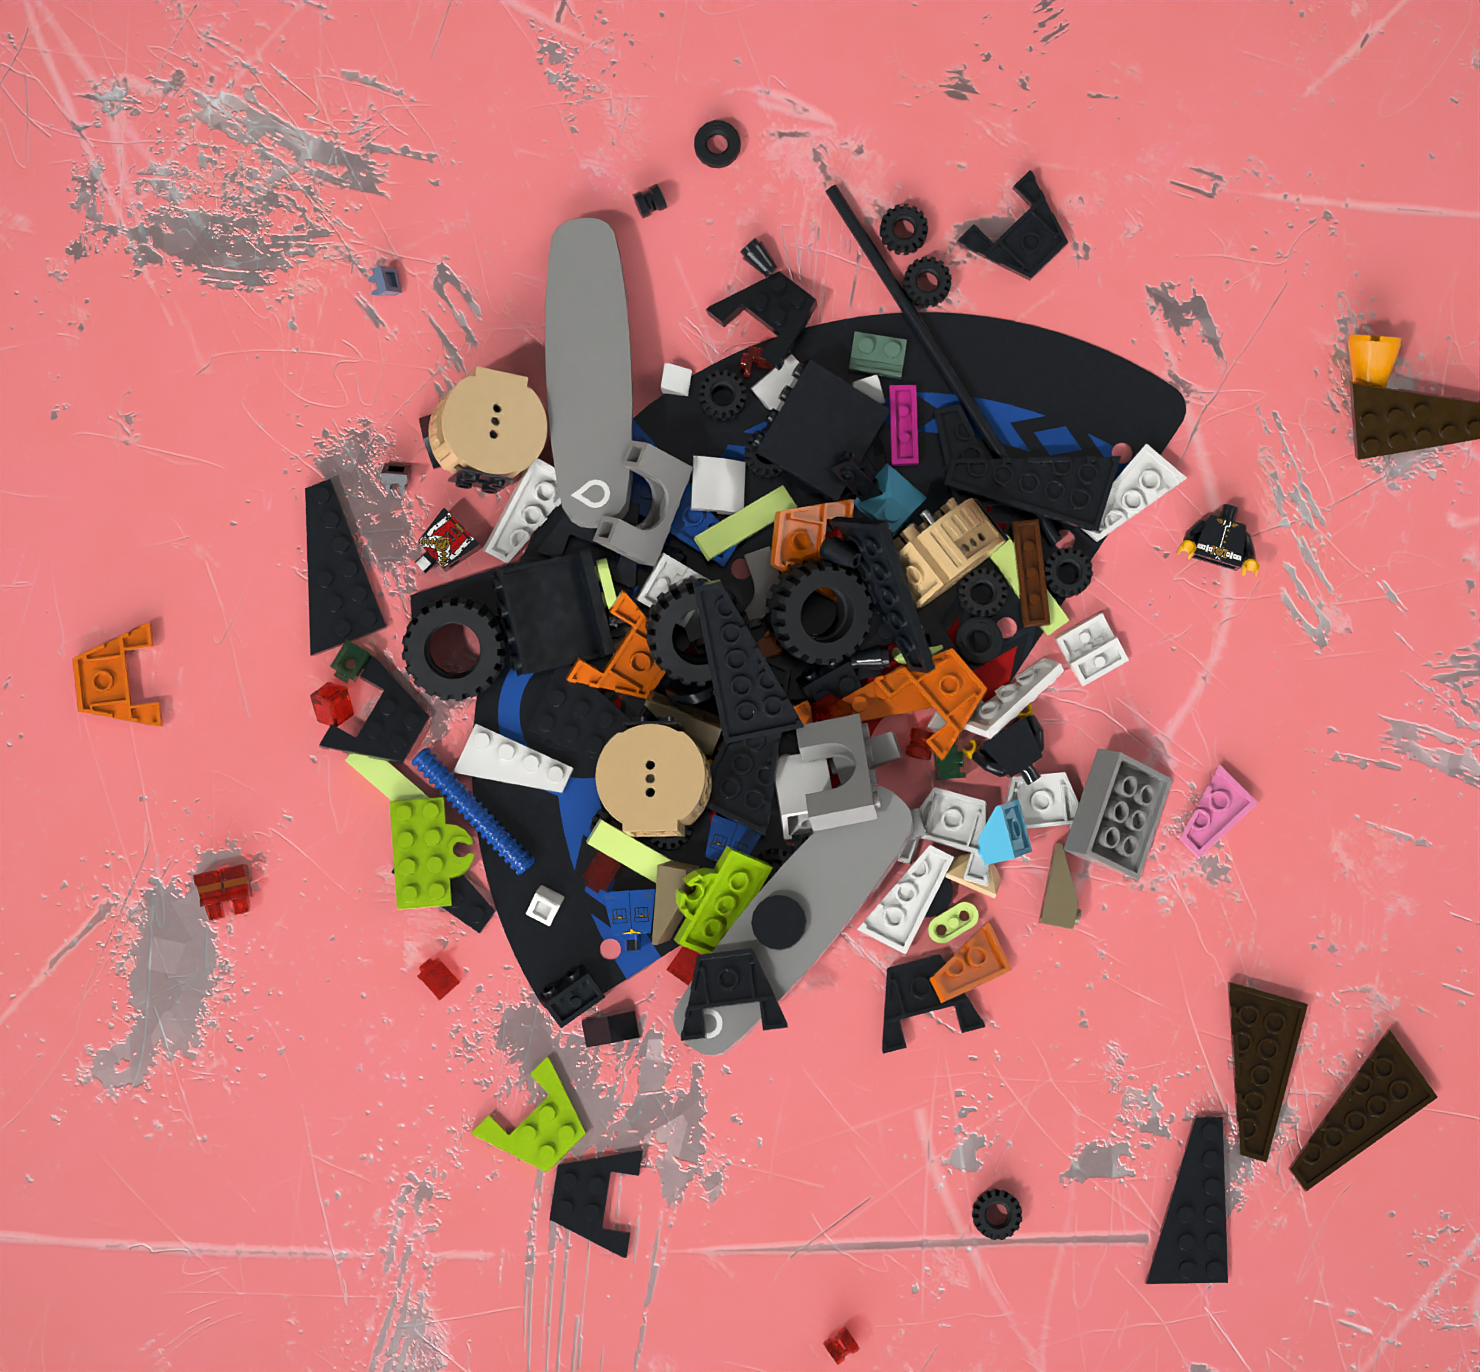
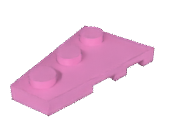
M1219 764L1202 799L1181 835L1180 841L1199 859L1250 812L1258 802Z

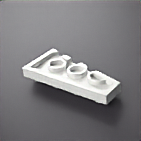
M1146 444L1113 482L1099 531L1094 533L1085 529L1082 530L1098 542L1182 483L1187 477Z
M537 458L533 464L524 470L483 551L509 563L530 539L531 534L538 526H541L547 520L546 517L552 510L561 504L555 467Z
M1042 658L1017 675L1015 683L999 687L995 690L996 696L984 703L981 700L964 729L991 739L1007 723L1016 718L1043 690L1056 681L1064 672L1062 665L1058 662Z
M475 724L453 773L563 793L574 768Z
M929 845L857 930L906 954L954 857Z

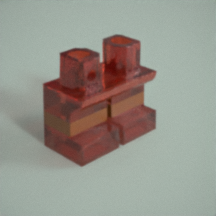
M241 864L193 875L200 897V907H205L210 921L225 918L223 904L232 902L234 915L250 912L249 898L253 897L248 865Z

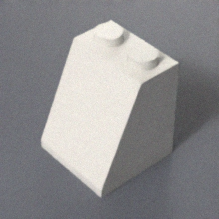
M783 754L779 756L775 788L784 840L792 839L794 834L808 836L813 831L808 817L805 794L832 789L826 759L804 763L801 754Z

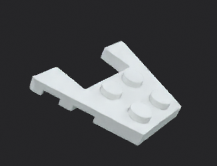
M1065 772L1040 774L1041 777L1030 785L1026 784L1022 776L1010 778L1005 803L1019 799L1026 829L1069 825L1071 828L1079 802Z
M934 787L919 808L928 835L909 841L897 861L912 865L920 839L971 852L963 879L988 887L989 865L984 864L977 849L979 844L978 838L988 822L987 802Z

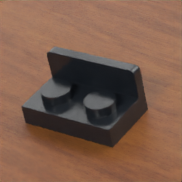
M583 964L569 969L564 977L557 982L546 985L538 995L560 1028H563L605 998V995Z

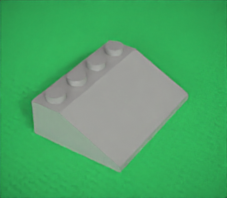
M1098 748L1063 850L1089 862L1139 880L1173 779L1121 752Z

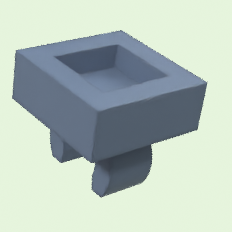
M378 266L372 269L373 275L368 278V282L376 283L377 289L371 292L372 295L396 296L402 293L396 268Z

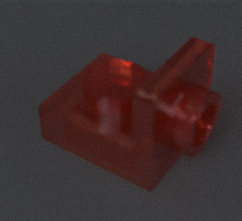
M749 346L748 353H742L740 369H745L744 376L750 377L752 362L757 363V366L760 368H773L771 364L762 358L761 351L764 348Z
M429 958L418 968L421 973L417 977L424 982L439 1001L461 983L440 958H436L434 961Z

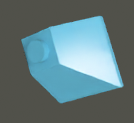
M887 463L875 476L878 479L879 489L883 494L863 502L856 497L854 505L869 519L886 520L891 528L893 537L927 497Z
M1019 799L996 806L978 838L979 844L977 849L985 865L1015 859L1032 852Z

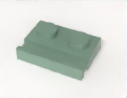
M855 332L849 371L901 379L907 340Z

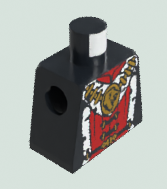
M443 508L419 539L418 543L426 552L415 563L425 574L435 564H438L446 572L479 551L481 546Z

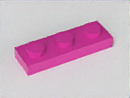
M890 385L891 466L918 465L916 385Z

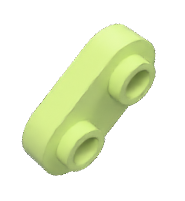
M604 558L596 560L597 566L594 567L597 580L602 583L604 591L601 592L604 608L608 607L609 610L616 600V594L607 559Z
M962 902L931 920L928 925L929 937L936 943H947L972 928L978 921L976 907L971 903ZM961 911L968 912L969 918L967 921H962L959 918ZM938 925L945 926L946 933L944 935H939L936 932Z

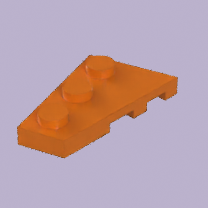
M903 664L887 674L893 673L902 667H908V665ZM874 681L841 699L849 715L860 714L862 722L933 708L912 683L891 700L887 698Z
M988 921L929 979L940 1002L943 1003L1012 971V968Z

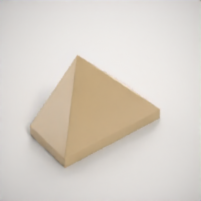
M971 853L955 856L945 877L995 899L1002 878L994 863L989 864V886L987 887L963 879Z

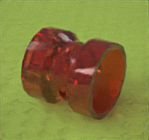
M911 728L909 734L911 741L906 746L904 754L930 761L932 751L927 745L926 740L935 733Z
M846 1327L839 1330L836 1337L828 1338L823 1342V1345L837 1365L845 1361V1357L848 1354H854L860 1350V1347ZM840 1340H841V1342L843 1343V1345L845 1346V1348H846L845 1350H844V1348L842 1347V1345L840 1344V1342H839Z

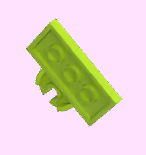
M444 797L389 802L397 910L452 906L450 879L459 877L467 872L475 857L474 853H468L465 857H457L453 850L458 843H465L468 846L474 845L472 838L461 827L446 824Z
M726 846L714 869L700 868L687 874L682 880L690 887L696 885V888L689 895H686L682 889L676 890V904L686 919L674 940L679 945L699 953H712L734 922L759 893L773 867L762 860Z

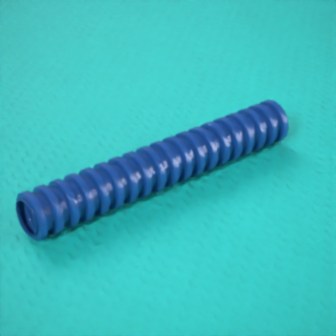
M429 747L421 750L413 758L411 764L418 766L417 770L424 773L423 777L429 778V783L435 784L434 788L436 790H441L440 794L447 797V802L453 803L452 807L454 809H459L458 813L460 815L464 814V819L470 821L469 825L471 827H476L475 831L477 833H482L481 837L483 839L487 838V843L493 845L492 849L494 851H499L498 855L500 857H505L504 861L506 863L509 862L511 864L510 867L517 870V875L527 871L535 860L533 856H529V851H524V846L522 844L518 845L516 838H511L512 834L505 831L506 827H501L499 825L500 821H495V816L488 814L489 810L482 807L483 803H478L476 801L477 797H472L470 795L472 792L465 790L466 786L459 783V778L453 777L454 773L452 771H447L448 767L446 765L442 766L443 762L436 759V754L430 753L431 749Z

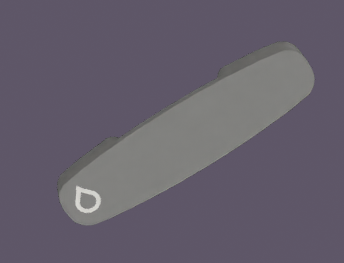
M578 218L565 221L553 233L548 259L545 312L547 404L556 481L562 508L573 523L585 528H598L602 515L622 520L629 510L633 482V471L622 466L629 444L633 440V381L627 309L628 296L617 238L609 224L597 218Z
M873 786L874 792H879L881 807L877 808L878 819L815 831L761 889L712 952L753 948L778 1003L829 948L869 895L880 886L913 834L914 819L911 810L901 798L883 786ZM775 895L788 896L798 902L805 911L807 920L806 931L802 939L792 948L781 951L769 949L761 944L755 937L751 925L752 915L757 905L767 897ZM691 983L674 1010L673 1022L675 1030L680 1037L691 993ZM760 1003L704 1009L707 1038L685 1042L703 1055L717 1057L727 1054L762 1023Z

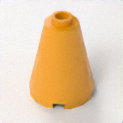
M1349 334L1348 348L1353 382L1371 386L1379 385L1387 388L1402 344L1401 338Z

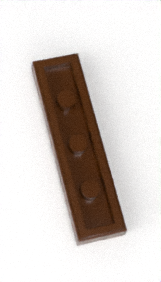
M1039 519L1012 521L1023 628L1050 626Z

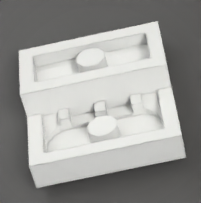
M792 354L784 359V365L779 371L776 368L772 369L751 387L752 391L769 410L778 407L781 402L778 399L781 391L786 385L790 386L794 379L791 375L799 361Z
M693 456L691 510L714 511L717 514L733 515L743 509L745 462L724 458Z
M662 553L656 567L652 570L636 600L651 607L652 604L655 605L657 603L656 597L661 592L665 594L670 590V585L674 583L677 586L684 584L683 580L690 578L692 582L698 581L699 578H707ZM695 610L684 614L676 623L685 628Z
M1101 612L1094 614L1054 637L1061 653L1081 686L1089 684L1129 661L1118 638L1113 635Z

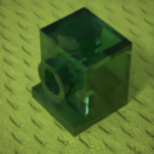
M347 639L330 665L336 671L333 676L346 684L349 680L356 682L372 655ZM349 660H355L356 662L353 669H348L346 666Z
M956 741L942 761L933 752L936 780L966 778L965 772L960 773V767L964 766L963 752L958 751Z

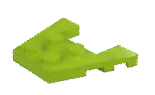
M546 1057L530 1075L543 1087L549 1096L511 1134H508L491 1115H488L471 1133L515 1157L548 1172L586 1134V1131L550 1058Z

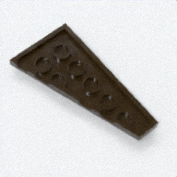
M1350 381L1355 457L1358 460L1480 439V401L1464 400L1458 397L1450 398L1438 394L1405 389L1384 388L1379 385L1371 386Z
M1228 982L1238 1154L1267 1162L1308 1004Z
M1387 1030L1289 1166V1171L1303 1191L1306 1192L1438 1098L1390 1030Z

